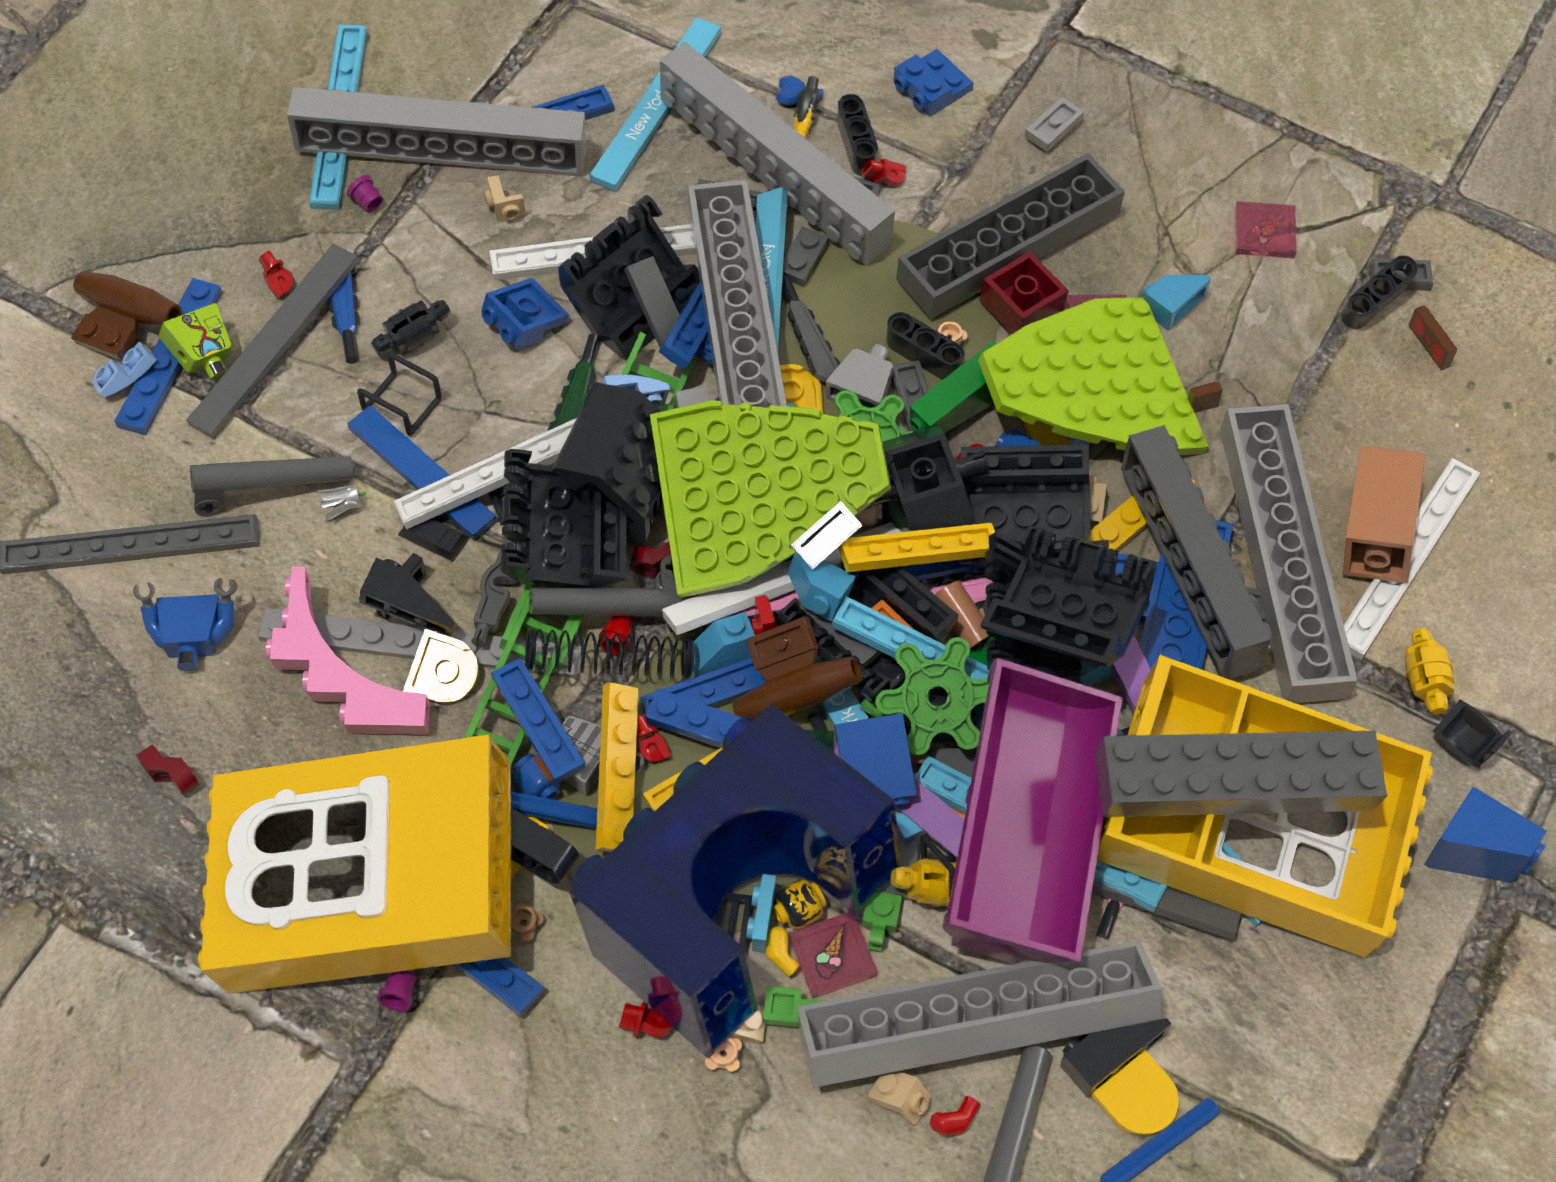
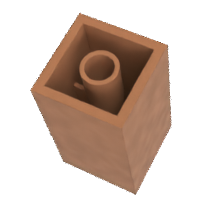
M1360 446L1345 539L1343 575L1408 583L1426 453Z

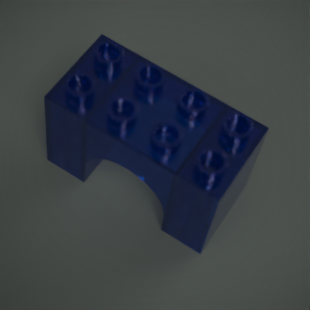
M772 704L754 720L746 716L736 721L723 739V749L705 765L698 761L686 767L674 784V794L656 811L652 808H644L636 813L625 827L623 841L605 858L601 855H594L584 861L575 872L572 879V888L569 890L592 956L708 1059L758 1010L743 946L712 921L720 901L726 894L733 892L739 886L753 879L762 877V874L794 875L820 885L856 914L891 879L892 870L902 867L894 799Z

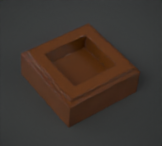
M1219 381L1190 389L1188 401L1194 413L1218 407L1223 391Z

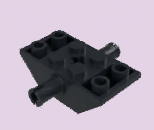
M938 425L883 442L884 452L895 459L888 469L891 489L867 506V509L892 500L898 502L908 531L975 524L963 484V478L989 470V464L984 451L957 460L952 455L945 433Z

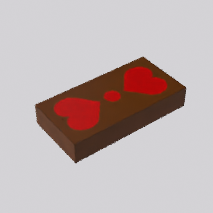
M1425 305L1415 308L1408 325L1439 369L1442 371L1449 368L1457 352L1456 346Z

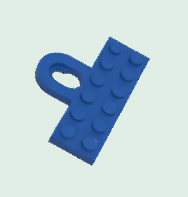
M1216 520L1217 531L1221 539L1226 540L1229 545L1234 524ZM1161 553L1159 562L1156 561V571L1150 598L1140 619L1141 622H1144L1139 646L1150 669L1159 655L1202 670L1207 646ZM1118 554L1114 576L1122 575L1124 562L1129 556L1128 554Z

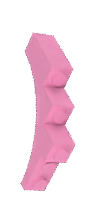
M292 566L291 577H287L285 581V595L289 597L288 608H284L282 612V625L284 628H273L272 639H267L266 656L270 658L274 667L285 670H309L303 673V690L307 691L312 701L346 702L340 705V722L344 723L349 734L429 735L431 703L427 694L399 691L377 684L355 672L338 658L324 641L316 625L311 603V577L304 566Z

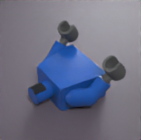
M218 578L214 582V590L217 593L215 595L156 598V603L152 602V597L155 594V587L152 583L147 582L150 592L146 597L140 595L137 584L134 586L133 594L143 604L140 610L145 630L157 647L164 648L168 657L178 658L177 668L179 670H196L198 657L215 654L217 645L221 644L234 626V601L231 600V595L238 588L234 579H230V588L227 592L222 589V578Z

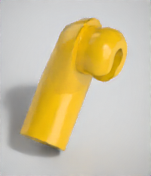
M772 927L767 933L766 956L789 978L800 964L788 954L787 931L782 927Z

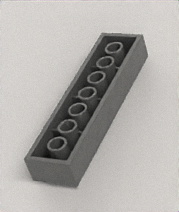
M1087 153L899 256L896 279L924 312L933 319L981 292L985 277L1029 251L1037 259H1040L1120 214L1125 191Z
M1165 425L1129 435L1121 471L1221 677L1231 679L1259 670L1272 640L1271 629L1267 622L1262 621L1258 613L1257 601L1254 595L1248 593L1244 585L1243 573L1239 567H1235L1231 559L1230 547L1226 540L1221 539L1217 531L1216 519L1212 513H1208L1204 505L1203 493L1199 487H1195L1191 479L1190 467L1186 461H1182L1178 453V444L1175 437L1169 435Z
M1376 731L1104 736L1095 750L1103 817L1374 811L1387 797Z

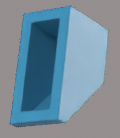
M1164 275L1156 283L1151 282L1143 291L1142 297L1149 304L1156 322L1169 331L1207 296L1211 278L1208 275Z
M796 550L788 570V575L802 606L831 622L845 597H849L856 576L825 560L812 569Z
M746 612L715 620L694 641L693 672L695 677L751 657L746 639L755 636Z

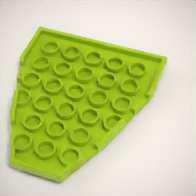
M1144 297L1092 299L1026 325L984 351L978 359L996 410L1002 414L1016 416L1032 425L1038 420L1051 425V432L1096 444L1101 439L1114 442L1116 449L1126 450L1129 435L1165 425L1169 435L1175 437L1179 455L1204 454L1209 448L1151 308L1144 300Z
M715 400L650 414L676 590L680 598L745 584L794 556L795 549L791 545L840 501L856 516L891 489L881 430L877 423L868 421L857 422L852 420L851 417L839 415V417L830 416L811 408L770 405L767 408L755 407L750 403L730 405Z

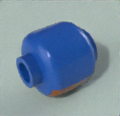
M528 754L521 758L514 766L512 781L520 793L553 800L559 795L560 791L558 788L562 781L555 784L538 755Z

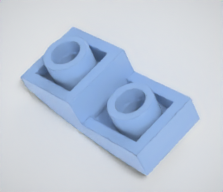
M138 342L134 348L126 352L121 365L110 359L106 365L101 366L97 370L92 384L101 396L107 397L137 380L157 359L147 346Z
M608 375L604 376L602 380L604 384L640 391L657 408L665 404L670 391L669 384L642 376Z

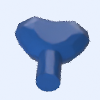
M795 76L780 78V90L777 92L776 100L780 104L787 106L797 104L798 94L802 89L806 88L805 83ZM817 88V91L820 94V100L822 101L823 89Z

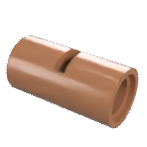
M960 580L947 585L935 594L959 615L952 629L958 637L965 639L969 643L970 651L977 649L988 641L990 635H987L986 630L981 629L980 626L984 617Z

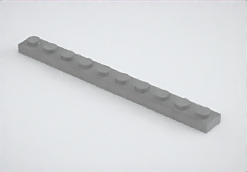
M265 608L258 634L259 641L267 642V639H272L273 628H284L282 625L283 610ZM314 614L316 625L322 638L333 650L415 659L425 631L420 627ZM453 631L451 637L464 642L474 652L479 667L496 668L503 649L499 648L502 636L488 635L485 646L480 647L478 644L477 647L471 642L475 633ZM517 638L515 644L525 647L526 639ZM536 641V652L542 655V642ZM549 642L546 657L551 658L555 649V643ZM574 645L571 672H568L567 653L561 669L557 672L553 669L551 676L579 679L581 646ZM510 653L505 665L521 657ZM534 664L532 671L528 670L534 674H544L545 672L542 670V666Z

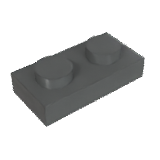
M801 227L784 257L783 275H788L792 283L804 287L829 244V236Z

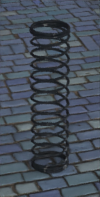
M529 628L527 631L525 666L531 671L535 664L536 640L540 632L543 671H545L549 640L553 633L556 672L559 668L562 640L564 634H566L569 673L571 672L572 655L577 635H579L581 644V673H584L586 648L589 637L592 635L594 674L597 673L598 653L603 636H605L607 646L606 673L610 674L611 652L617 636L620 648V675L623 674L624 651L627 640L630 637L633 650V676L636 674V656L641 638H643L645 644L644 675L646 677L649 674V654L654 639H656L658 646L657 676L659 678L662 672V653L667 639L671 649L670 677H674L675 652L679 640H681L683 645L681 652L682 677L690 679L694 666V642L692 638L686 637L683 640L682 637H679L673 647L669 636H666L660 645L657 636L654 635L648 644L645 636L640 635L635 645L633 636L628 634L622 646V640L618 633L614 634L609 644L606 633L603 632L598 642H596L594 633L589 632L584 643L581 632L577 631L571 643L567 630H564L558 643L556 632L552 629L548 633L545 643L544 634L541 629L536 631L534 628Z

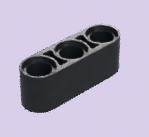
M846 94L838 101L837 124L851 169L855 174L861 176L862 169L869 160L877 161L878 145L862 98L855 94Z
M1405 255L1394 258L1353 293L1342 310L1341 317L1344 324L1354 329L1363 327L1402 294L1417 274L1418 266L1415 260ZM1395 271H1402L1406 277L1397 275ZM1374 289L1382 290L1385 295H1378ZM1352 307H1359L1364 314L1356 313Z
M897 312L889 317L887 321L886 343L891 350L911 362L919 360L923 369L941 380H944L964 364L965 351L955 341L907 313Z
M511 808V860L547 882L559 885L579 859V852L568 841Z

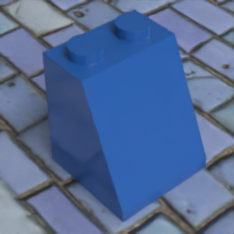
M903 713L833 725L848 806L855 805L856 811L876 808L877 801L889 800L890 806L909 803V796L917 795Z
M1472 787L1424 865L1432 869L1513 883L1519 873L1526 876L1546 847V845L1541 843V840L1547 830L1477 788Z

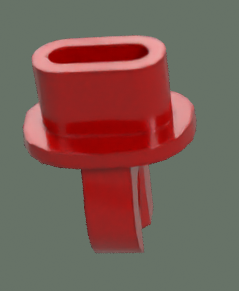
M881 159L879 162L869 160L863 167L861 176L871 179L873 183L879 184L883 182L891 187H896L905 178L906 166L888 161L887 159Z
M267 251L260 256L258 261L264 269L263 277L267 286L279 300L291 290L293 277L283 267L284 262L281 259L276 260L271 251Z
M644 715L637 717L636 740L638 751L644 757V760L657 762L671 757L663 736L655 726L650 728Z
M642 1002L641 1007L625 1003L618 1028L633 1031L632 1037H637L639 1030L654 1037H665L673 1026L675 1016L648 1009L646 1002Z

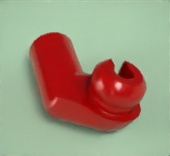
M965 1096L957 1111L934 1113L930 1118V1127L942 1136L963 1134L967 1131L981 1104L976 1099Z

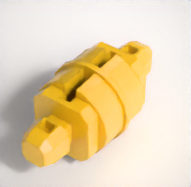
M1421 627L1413 631L1411 637L1412 646L1405 650L1406 675L1414 695L1426 702L1427 708L1431 713L1439 715L1447 711V696L1455 691V680L1452 672L1453 665L1450 662L1445 647L1433 639L1432 633L1429 630Z
M925 858L911 864L910 867H898L892 870L891 884L897 888L907 890L909 899H914L918 903L931 904L934 907L949 906V870L939 859Z

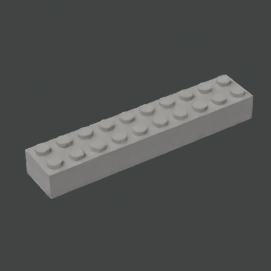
M686 42L660 60V96L664 104L674 108L687 123L693 124L701 130L702 134L708 140H713L718 144L726 155L734 157L743 165L748 173L754 174L762 180L769 190L783 187L788 192L787 205L792 208L795 207L805 216L809 223L817 225L829 236L831 241L837 242L845 248L853 259L859 260L867 266L891 246L895 210Z
M293 87L287 112L295 151L323 152V154L329 152L336 153V155L342 153L346 156L583 176L587 151L585 112L552 110L541 107H518L516 105H495L484 102L472 103L458 100H438L427 97L415 98L400 95H380L369 92L357 93L342 90H323L311 87Z
M747 180L688 186L689 213L719 401L730 405L750 403L755 407L767 408L770 405L787 406Z
M1289 404L1227 409L1221 426V434L1257 589L1260 590L1262 611L1265 613V622L1268 623L1272 632L1270 645L1282 697L1293 703L1348 699L1357 683V677Z
M1137 940L1082 951L1081 962L1077 964L1072 962L1029 961L797 1006L800 1039L812 1084L815 1088L1160 1020L1162 988L1141 941Z

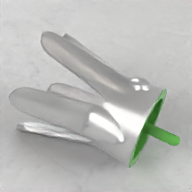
M354 484L342 489L316 490L318 493H327L320 496L322 500L320 502L321 507L327 508L339 505L327 512L326 522L349 509L361 507L359 496L366 494V491L357 493Z

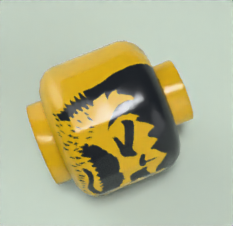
M799 879L776 893V905L772 909L781 925L786 923L791 929L800 930L822 917L826 901L815 882L809 883L805 879Z

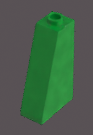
M994 341L909 406V423L914 431L938 425L946 433L994 404L978 362L979 357L984 351L996 345Z

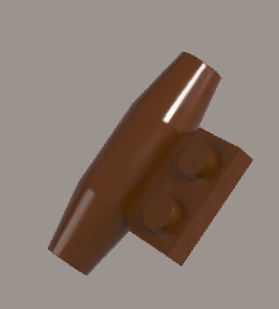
M82 271L74 279V291L98 307L89 314H85L71 339L78 345L123 361L124 355L134 344L138 337V323L162 327L163 322L182 315V308L157 291L115 275Z
M802 617L746 639L755 670L765 678L766 682L734 700L733 711L736 716L754 722L780 719L829 701L861 682L862 672L857 660L852 656L816 663L817 649H819L809 617Z

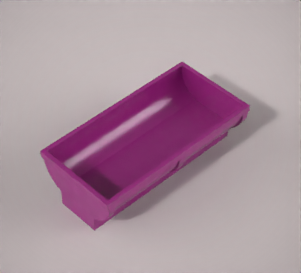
M996 658L993 660V664L988 672L987 681L989 686L971 785L967 789L965 798L967 807L947 913L944 915L942 928L947 934L952 936V946L1011 963H1018L1027 959L1041 962H1072L1077 964L1081 962L1104 818L1101 807L1095 750L1104 736H1117L1123 697Z

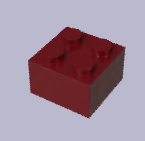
M1029 251L985 277L979 301L1013 334L1026 325L1064 311L1069 290Z

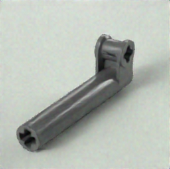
M351 456L190 465L192 493H194V510L200 516H214L223 510L224 491L353 481L354 476Z
M668 555L660 563V572L657 574L654 582L655 588H531L529 592L530 614L663 617V608L690 599L694 595L683 598L677 595L672 557Z
M1028 1045L1023 1048L983 1182L1018 1181L1051 1058V1053L1042 1047Z

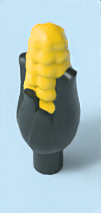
M814 76L808 77L806 88L802 89L798 94L794 114V130L804 138H806L812 121L815 120V112L820 102V94L817 91L819 79Z

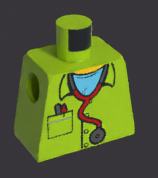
M216 303L163 322L158 336L186 372L193 373L204 368L211 381L222 378L227 371L222 361L228 357L232 346Z

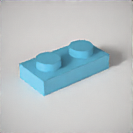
M762 874L761 885H754L752 906H757L755 918L749 917L746 938L752 939V951L766 953L767 933L770 930L772 907L774 906L776 893V876Z

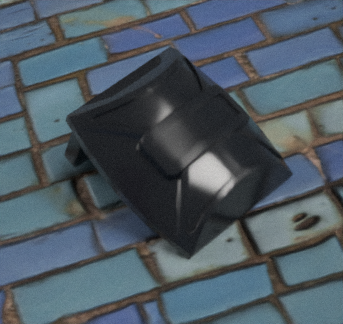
M1461 699L1433 730L1434 734L1445 746L1477 769L1493 756L1512 734L1509 729L1501 734L1482 713Z

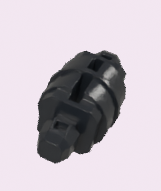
M421 300L416 304L412 303L404 309H399L397 313L382 323L386 334L383 335L381 333L375 337L371 345L377 355H385L391 352L392 347H395L398 353L402 355L418 346H423L425 342L432 339L439 332L436 321L441 322L451 313L450 308L444 300H438L430 304V308H427Z

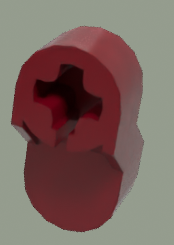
M669 541L657 549L648 546L635 547L629 564L630 569L639 575L656 578L660 572L661 561L666 556L671 555Z
M153 744L136 754L140 764L153 782H172L181 795H185L199 785L194 774L182 758L162 757Z

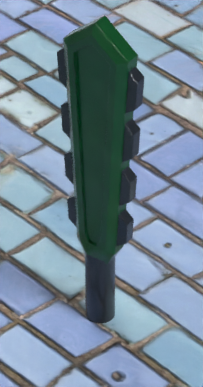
M591 333L588 335L581 360L574 369L569 371L567 376L569 385L563 387L561 392L563 401L557 404L554 411L556 419L550 422L547 431L578 417L590 392V387L596 382V374L592 364L600 340L597 334Z

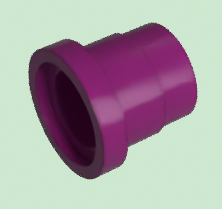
M368 175L361 176L353 181L348 187L346 194L352 201H356L363 207L366 212H372L381 205L383 197L373 186L374 182Z
M408 970L391 972L385 987H382L378 992V1002L390 1010L398 1012L408 1011L413 1002L411 995L414 990L416 976Z

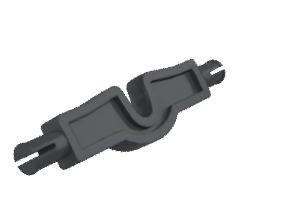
M505 539V540L503 541L502 545L505 544V543H509V542L512 543V542L509 541V540H507V539ZM501 549L496 562L485 571L480 583L482 598L474 616L476 631L471 640L472 644L477 647L478 644L480 647L485 646L489 631L496 632L501 617L510 603V592L496 585L517 583V581L501 572V556L503 555L501 554Z

